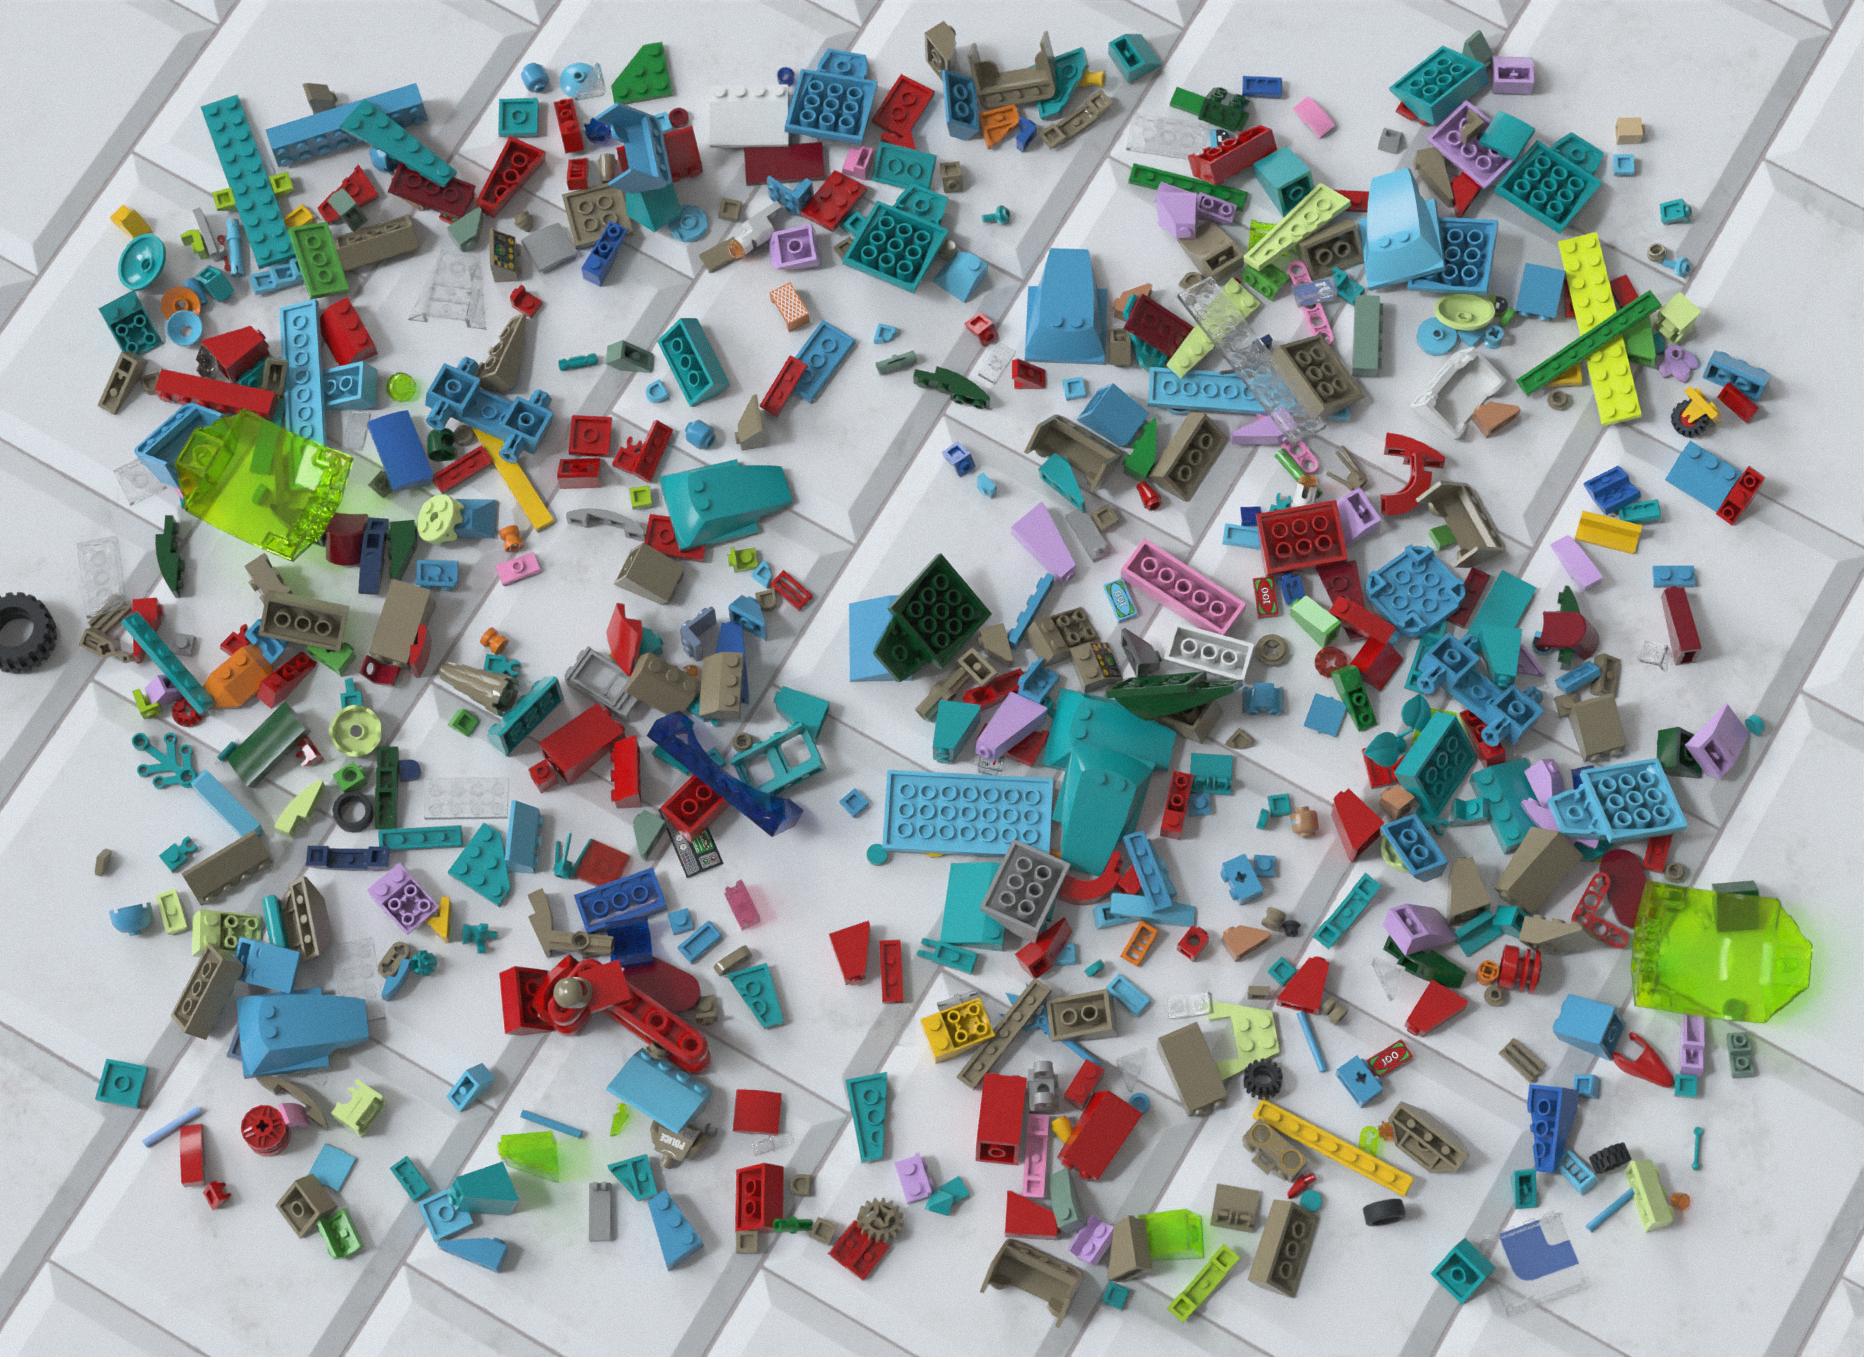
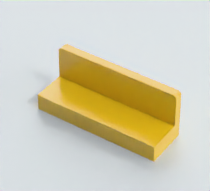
M1582 510L1575 540L1634 554L1642 525Z

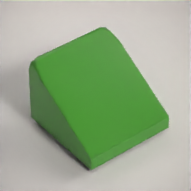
M1447 524L1432 528L1429 531V536L1439 551L1457 542Z
M464 708L457 710L448 726L468 737L479 720Z

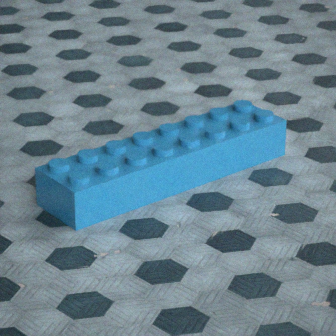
M417 83L365 98L403 129L413 125H421L428 121ZM364 99L265 129L278 167L290 166L292 163L300 160L306 161L316 155H325L332 150L344 149L349 145L365 142L340 129V124Z

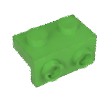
M342 1209L328 1219L317 1221L319 1233L324 1238L328 1246V1253L333 1259H346L364 1247L348 1209Z

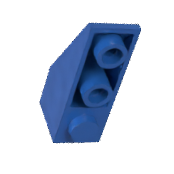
M612 221L608 223L581 268L583 279L601 287L613 266L628 231L627 228Z

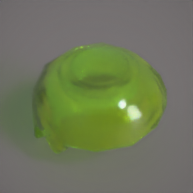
M397 372L386 381V394L393 401L406 402L415 395L416 383L407 373Z

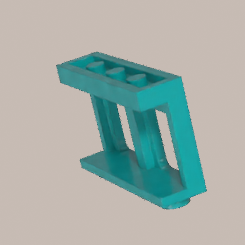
M802 722L790 724L788 729L783 732L773 733L770 739L753 744L751 749L740 751L734 755V758L729 760L730 764L735 767L747 793L745 797L748 803L753 807H757L827 769L808 727ZM798 735H802L811 757L791 768L781 745ZM765 754L775 775L773 779L758 787H754L745 765L756 757Z

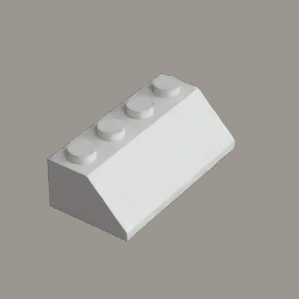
M1175 622L1164 661L1206 671L1207 673L1232 680L1243 679L1244 682L1255 644Z

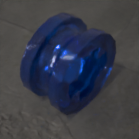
M783 67L777 72L779 85H788L789 87L794 83V71L791 68ZM785 74L789 75L787 80H783Z

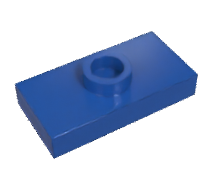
M1243 76L1242 95L1246 97L1281 98L1282 77Z

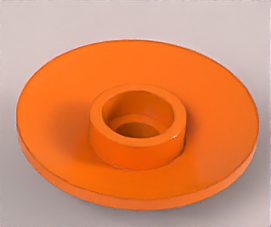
M176 286L169 289L163 295L161 311L167 320L174 313L182 310L191 311L199 316L201 310L200 299L190 288ZM180 301H183L185 303L184 308H181L179 306Z

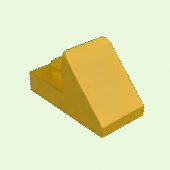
M124 204L109 217L116 226L132 239L142 234H150L153 231L136 210L131 211Z
M441 897V904H437L440 907L437 910V916L440 917H429L425 920V923L445 943H449L452 902L450 897Z

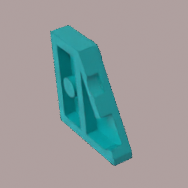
M647 1154L607 1165L609 1171L638 1202L658 1195Z

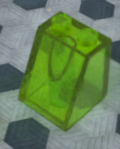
M553 1131L501 1135V1142L497 1143L498 1155H500L501 1160H504L508 1167L554 1183L559 1182L557 1140Z
M1186 1208L1137 1215L1138 1219H1145L1151 1261L1204 1259L1201 1215Z

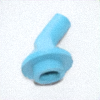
M1685 257L1678 258L1677 262L1665 258L1661 263L1662 266L1673 269L1674 274L1680 277H1685L1691 270V264L1688 258Z

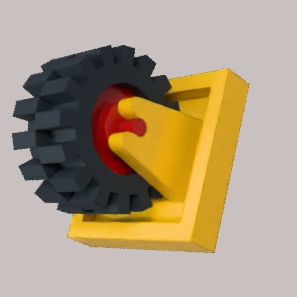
M1691 386L1684 391L1690 400H1683L1682 403L1676 404L1677 407L1673 408V413L1671 414V423L1677 433L1684 437L1689 436L1690 438L1695 435L1699 436L1701 432H1704L1705 427H1708L1709 419L1716 426L1722 421L1719 416L1721 414L1719 409L1712 402H1706L1707 398L1699 388L1693 389Z

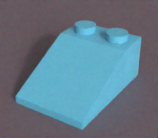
M361 361L323 370L325 410H362L375 407L378 369Z

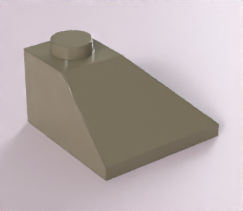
M757 394L752 396L737 424L738 432H734L736 444H741L742 451L765 447Z

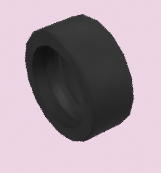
M349 791L340 795L334 802L332 809L333 817L338 826L344 831L351 833L366 829L372 822L374 815L373 807L368 797L357 791ZM350 801H359L365 807L364 817L355 823H348L341 816L342 807Z
M1401 1199L1381 1200L1363 1207L1367 1226L1387 1225L1398 1222L1406 1217L1403 1200Z

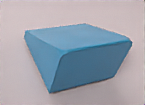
M1575 1075L1573 1089L1579 1090L1578 1097L1598 1099L1600 1078L1596 1075Z

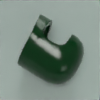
M444 427L443 430L433 429L429 432L427 451L428 458L432 461H452L458 458V450L452 446L456 441V436L451 429Z

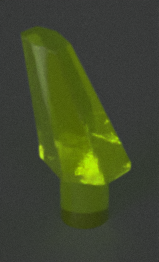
M625 1103L617 1104V1114H613L610 1131L611 1137L619 1134L629 1117V1114L626 1113Z

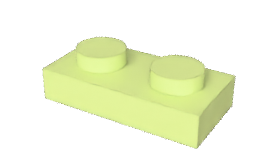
M176 888L157 894L156 898L166 933L170 935L188 929Z

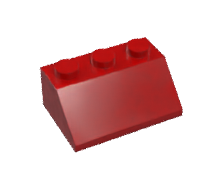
M348 297L330 305L320 316L321 335L339 367L365 361L378 354L373 340Z
M632 735L615 742L614 750H610L611 763L614 762V770H610L611 782H614L615 789L611 790V802H615L617 809L641 807L640 746L637 735Z
M702 766L660 807V810L676 831L692 843L734 802V792L705 766Z
M514 966L499 973L505 1034L524 1036L554 1031L553 1026L547 1021L541 1020L537 1010L532 1007L534 996L548 975V970Z
M761 1163L736 1169L735 1233L736 1231L775 1232L773 1230L774 1220L783 1219L784 1166Z

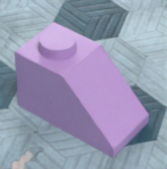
M157 675L145 687L151 704L159 702L160 705H167L183 697L166 675Z

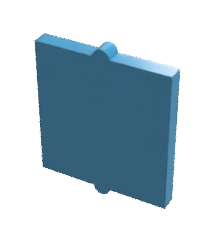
M1315 693L1304 726L1316 730L1319 734L1324 733L1336 737L1346 711L1345 704L1334 700L1333 697L1329 698Z

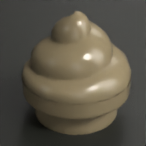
M525 211L514 217L515 226L530 232L534 220L532 214L530 215L528 211Z

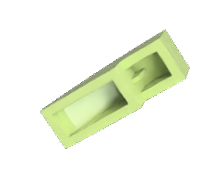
M317 780L308 786L288 804L274 826L278 834L293 839L301 821L309 824L326 789L322 780Z

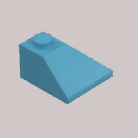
M958 251L953 258L948 260L932 282L965 303L988 275V264L972 253Z

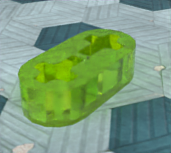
M1366 1126L1361 1130L1358 1149L1364 1152L1365 1149H1369V1154L1376 1158L1379 1132L1375 1127ZM1368 1131L1372 1132V1136H1375V1138L1371 1139L1370 1145L1366 1144L1367 1137L1363 1136Z

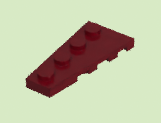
M1356 560L1316 568L1332 604H1334L1339 595L1365 608ZM1344 627L1350 642L1369 639Z

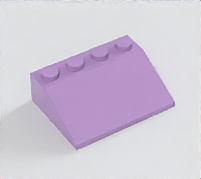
M1465 100L1426 140L1483 189H1486L1505 176L1524 155L1525 149L1518 159L1514 161L1499 156L1496 150L1481 146L1479 140L1488 128L1491 120ZM1471 109L1482 117L1484 121L1483 130L1468 144L1464 145L1460 141L1461 129L1468 123L1466 115Z

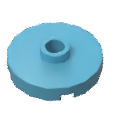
M1431 317L1423 321L1419 326L1416 336L1417 343L1425 353L1433 356H1442L1454 348L1457 333L1455 329L1441 323L1437 317ZM1438 333L1440 337H1435L1434 334Z

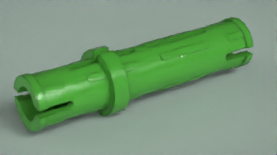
M1284 448L1275 454L1274 457L1297 482L1302 480L1305 483H1314L1312 477L1301 469ZM1317 487L1316 496L1314 500L1318 499L1323 494V491L1320 490L1319 487Z

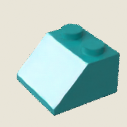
M1464 1238L1452 1248L1430 1274L1456 1300L1463 1304L1495 1271L1496 1267Z

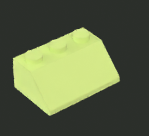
M1652 1160L1630 1162L1624 1173L1629 1187L1634 1190L1635 1195H1633L1645 1233L1670 1226L1673 1222L1674 1212L1672 1207L1667 1205L1665 1199L1667 1198V1192L1664 1185H1660L1658 1179L1660 1172L1657 1165H1653Z

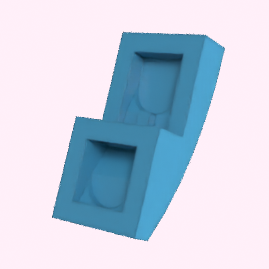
M402 958L396 978L387 976L381 994L384 1001L388 1002L405 984L412 970L410 960Z

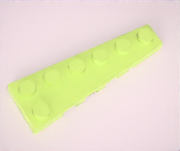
M1319 183L1243 257L1244 262L1258 271L1262 270L1349 208L1351 201L1324 184Z
M1231 277L1169 360L1167 366L1182 379L1251 315L1261 303Z

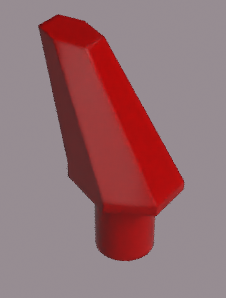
M1302 1173L1288 1190V1198L1292 1199L1307 1189L1308 1184L1317 1180L1315 1174L1311 1173L1304 1176Z

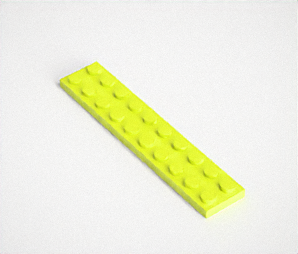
M1597 232L1558 241L1580 336L1616 313ZM1620 335L1586 358L1602 427L1642 417L1623 336Z

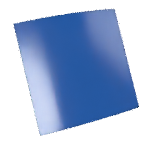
M1619 466L1583 483L1591 498L1605 515L1641 498L1640 491L1629 481L1628 474Z

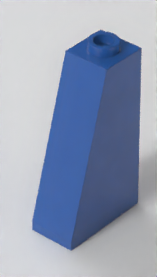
M722 622L715 654L720 652L743 653L742 703L749 704L750 697L743 629L736 622Z

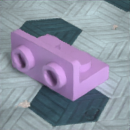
M918 1152L915 1153L914 1157L895 1162L907 1204L930 1198L932 1195L931 1190L935 1188L932 1178H927L925 1170H928L925 1157L921 1158Z
M1091 1214L1086 1220L1088 1226L1080 1229L1069 1245L1068 1250L1080 1261L1095 1267L1112 1243L1114 1227L1101 1222L1095 1215Z

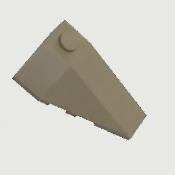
M525 313L510 319L499 335V343L491 347L487 352L490 356L486 362L479 364L475 377L481 379V388L501 393L513 389L516 385V379L520 372L527 319Z

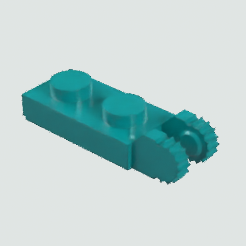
M922 938L921 944L934 948L935 952L932 954L924 950H918L916 954L918 957L972 975L978 959L977 953L941 941L937 942Z

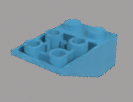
M240 937L235 957L244 965V968L238 980L292 994L302 952L259 939Z

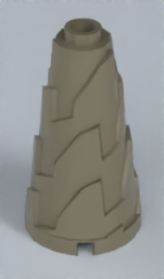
M451 662L443 663L438 671L441 680L500 717L503 716L502 712L512 708L518 695V690L514 689V685L519 686L518 680L499 672H488Z

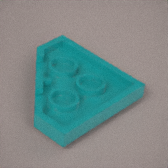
M1083 47L1054 57L1055 93L1049 99L1037 100L1039 115L1043 121L1062 114L1087 71L1089 65Z
M1135 294L1130 295L1124 308L1123 315L1125 321H1127L1138 298ZM1129 332L1139 366L1149 373L1150 367L1163 368L1167 356Z
M483 823L447 872L448 875L497 907H500L511 892L501 833Z

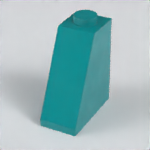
M782 686L781 691H777L774 698L776 711L790 724L794 722L804 723L816 744L830 709L829 701Z

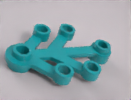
M137 733L133 736L132 745L136 750L146 751L160 762V764L152 765L140 764L137 767V773L140 777L146 778L151 773L172 771L176 774L175 776L154 777V787L160 790L166 785L180 784L184 788H192L191 782L198 777V773L191 766L193 750L190 745L184 744L179 749L183 757V768H181L176 763L175 745L177 737L174 733H167L164 736L167 756L153 747L144 733ZM169 737H174L172 742H167ZM140 741H145L143 746H138ZM184 749H190L189 753L183 754ZM147 768V772L140 773L141 769ZM187 776H192L190 781H185ZM158 780H163L161 785H156Z

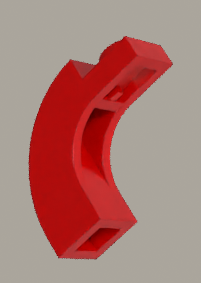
M1410 451V479L1407 485L1398 492L1380 494L1382 515L1403 514L1420 504L1416 501V498L1430 488L1432 471L1424 470L1427 461L1422 451Z
M1113 851L1104 873L1097 879L1082 881L1067 875L1059 892V900L1073 905L1084 906L1092 905L1108 898L1116 890L1117 883L1121 879V874H1118L1124 862L1121 860V853Z
M571 954L561 960L550 971L539 986L532 1002V1007L537 1010L540 1019L547 1021L551 1026L555 1023L548 1013V1003L554 995L555 985L561 979L567 978L579 963Z

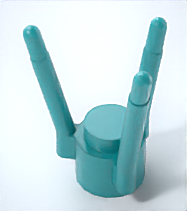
M568 833L562 859H560V841H557L553 868L554 876L569 880L571 875L575 876L577 868L593 842L592 838L585 845L574 866H571L572 862L567 860L572 834Z

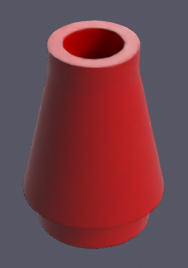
M1141 481L1137 484L1136 489L1139 492L1144 508L1149 511L1158 509L1162 505L1161 496L1146 481Z

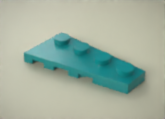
M887 1072L847 1079L845 1081L861 1163L883 1160Z

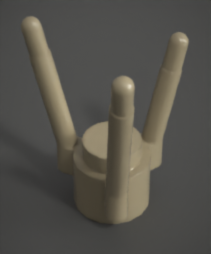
M1342 445L1340 448L1349 462L1339 451H1336L1335 454L1350 470L1351 473L1347 477L1349 481L1347 482L1329 471L1326 472V475L1345 485L1350 491L1353 488H1362L1368 479Z

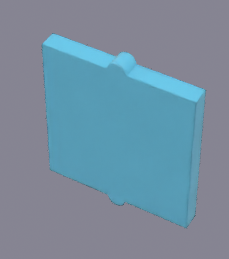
M325 1143L308 1175L313 1173L323 1187L327 1186L339 1192L356 1158L344 1153L342 1149L338 1150Z

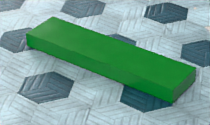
M1176 87L1169 106L1199 117L1205 97ZM1242 112L1237 131L1243 132L1250 113Z

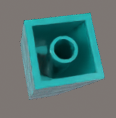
M1287 146L1253 164L1256 179L1283 217L1314 189L1311 170Z
M672 182L660 189L634 194L625 192L627 216L654 233L682 215V209Z
M1481 623L1478 642L1490 679L1500 689L1507 690L1512 684L1514 685L1522 629Z
M939 700L932 746L933 760L942 764L955 761L981 721V705Z
M503 1161L455 1177L447 1193L449 1204L453 1205L457 1212L510 1215L519 1201Z

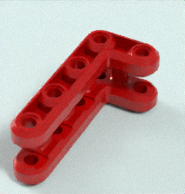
M595 959L582 960L575 966L567 978L579 977V972L602 965V963ZM628 981L626 983L632 1000L600 1011L650 1046L653 1041L669 1051V1055L664 1057L690 1074H700L708 1069L711 1063V1054L706 1037ZM554 995L548 1003V1013L555 1023L554 1028L563 1036L578 1034L594 1014H591L588 1004L580 1009L564 1008L555 1001Z

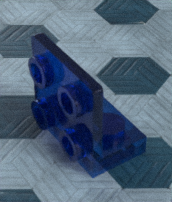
M647 916L606 922L607 935L615 938L614 952L610 956L611 961L619 959L621 968L653 963L651 932Z

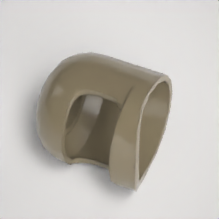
M583 977L563 978L554 988L555 1001L564 1008L580 1009L585 1007L591 1000L593 993L591 983ZM577 980L584 982L588 990L586 996H583L581 984Z

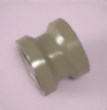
M1268 907L1266 911L1267 916L1262 919L1261 924L1267 929L1280 932L1282 928L1281 923L1285 921L1287 915L1279 909Z

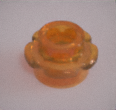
M1383 1120L1382 1125H1378L1379 1138H1384V1141L1387 1142V1139H1393L1392 1130L1389 1122H1384Z

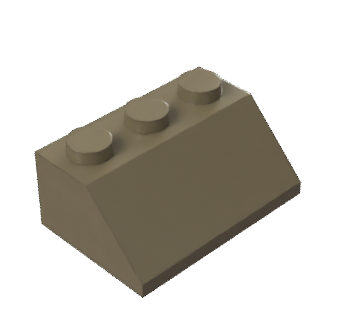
M945 21L925 32L926 62L942 82V71L944 69L954 72L957 54L955 46L956 32Z
M1348 218L1315 231L1295 245L1298 257L1305 264L1312 282L1333 274L1332 268L1334 266L1343 270L1364 261L1363 247L1357 226Z
M649 652L640 655L624 692L672 719L678 720L693 701L701 681Z
M720 652L703 658L699 718L741 719L744 674L743 653Z

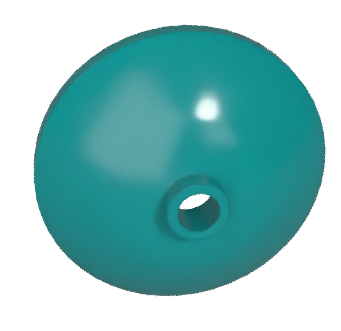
M142 234L134 238L125 247L118 264V276L126 288L134 291L143 290L159 278L166 262V248L163 241L153 234Z

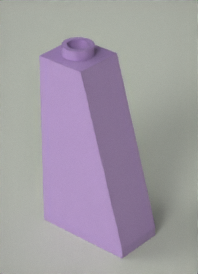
M1041 501L1011 527V534L1061 585L1064 581L1068 582L1075 576L1076 564L1047 508Z
M1010 692L977 739L975 753L994 762L1042 726L1046 721L1048 708Z

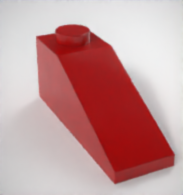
M1339 595L1329 611L1330 614L1341 622V626L1387 646L1396 630V627L1372 612Z
M157 597L132 599L133 613L138 611L157 633L161 625V616H164L163 604H160ZM133 638V657L137 664L142 663L146 652Z

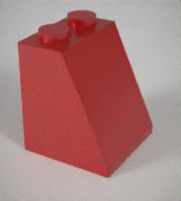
M252 326L207 338L201 342L208 359L233 384L238 382L237 380L240 379V375L242 376L249 369L253 370V366L262 360L263 357L270 356L268 351L269 345L265 341L266 337L259 329L256 331Z
M1348 788L1345 792L1340 791L1334 797L1331 816L1347 856L1351 862H1354L1381 836L1382 830L1380 827L1385 822Z

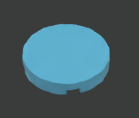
M682 205V215L669 223V230L672 236L681 242H695L701 239L708 229L707 216L698 206Z

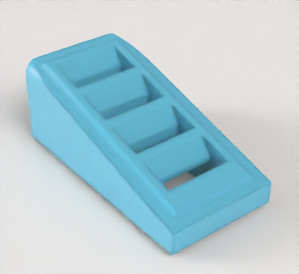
M1111 903L1097 905L1093 909L1097 929L1140 921L1131 920V917L1122 916L1123 918L1113 916L1114 919H1111Z
M1567 1147L1562 1153L1557 1169L1583 1196L1598 1183L1597 1177ZM1570 1157L1571 1160L1562 1166L1561 1164ZM1574 1164L1577 1165V1166H1576L1573 1170H1571L1570 1172L1567 1171V1170L1570 1169ZM1582 1171L1583 1173L1575 1179L1574 1176Z

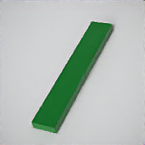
M1136 163L1133 164L1128 180L1130 184L1157 191L1159 184L1164 182L1191 193H1197V195L1202 192L1237 205L1236 211L1243 212L1248 195L1246 191L1223 185H1214L1203 180Z

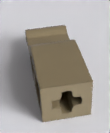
M94 627L85 629L79 646L103 658L116 656L124 663L135 661L133 653L122 650L121 644L116 638Z

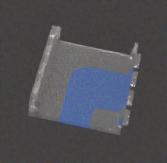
M1550 1211L1545 1213L1543 1218L1535 1220V1218L1528 1219L1523 1222L1522 1226L1516 1228L1515 1225L1508 1226L1503 1229L1502 1233L1497 1235L1494 1232L1483 1236V1240L1480 1241L1479 1246L1482 1254L1496 1267L1491 1276L1508 1317L1590 1287L1591 1281L1588 1276H1584L1562 1223V1211L1558 1213Z

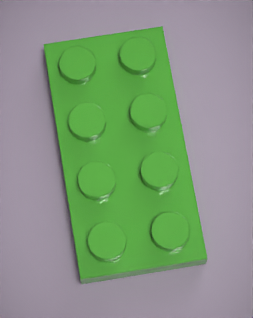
M321 222L290 227L288 234L310 300L348 293L349 287L328 223Z

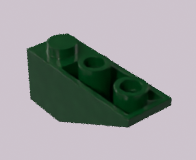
M415 520L390 522V529H387V539L391 541V548H388V558L392 560V567H389L390 579L401 581L418 547Z

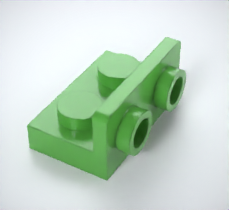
M1272 263L1260 271L1247 264L1241 276L1242 281L1270 301L1275 298L1277 292L1290 279V276Z

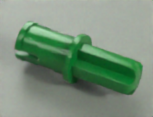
M790 1217L789 1219H775L773 1222V1230L776 1233L790 1232L791 1234H796L798 1231H811L813 1228V1221L811 1219Z

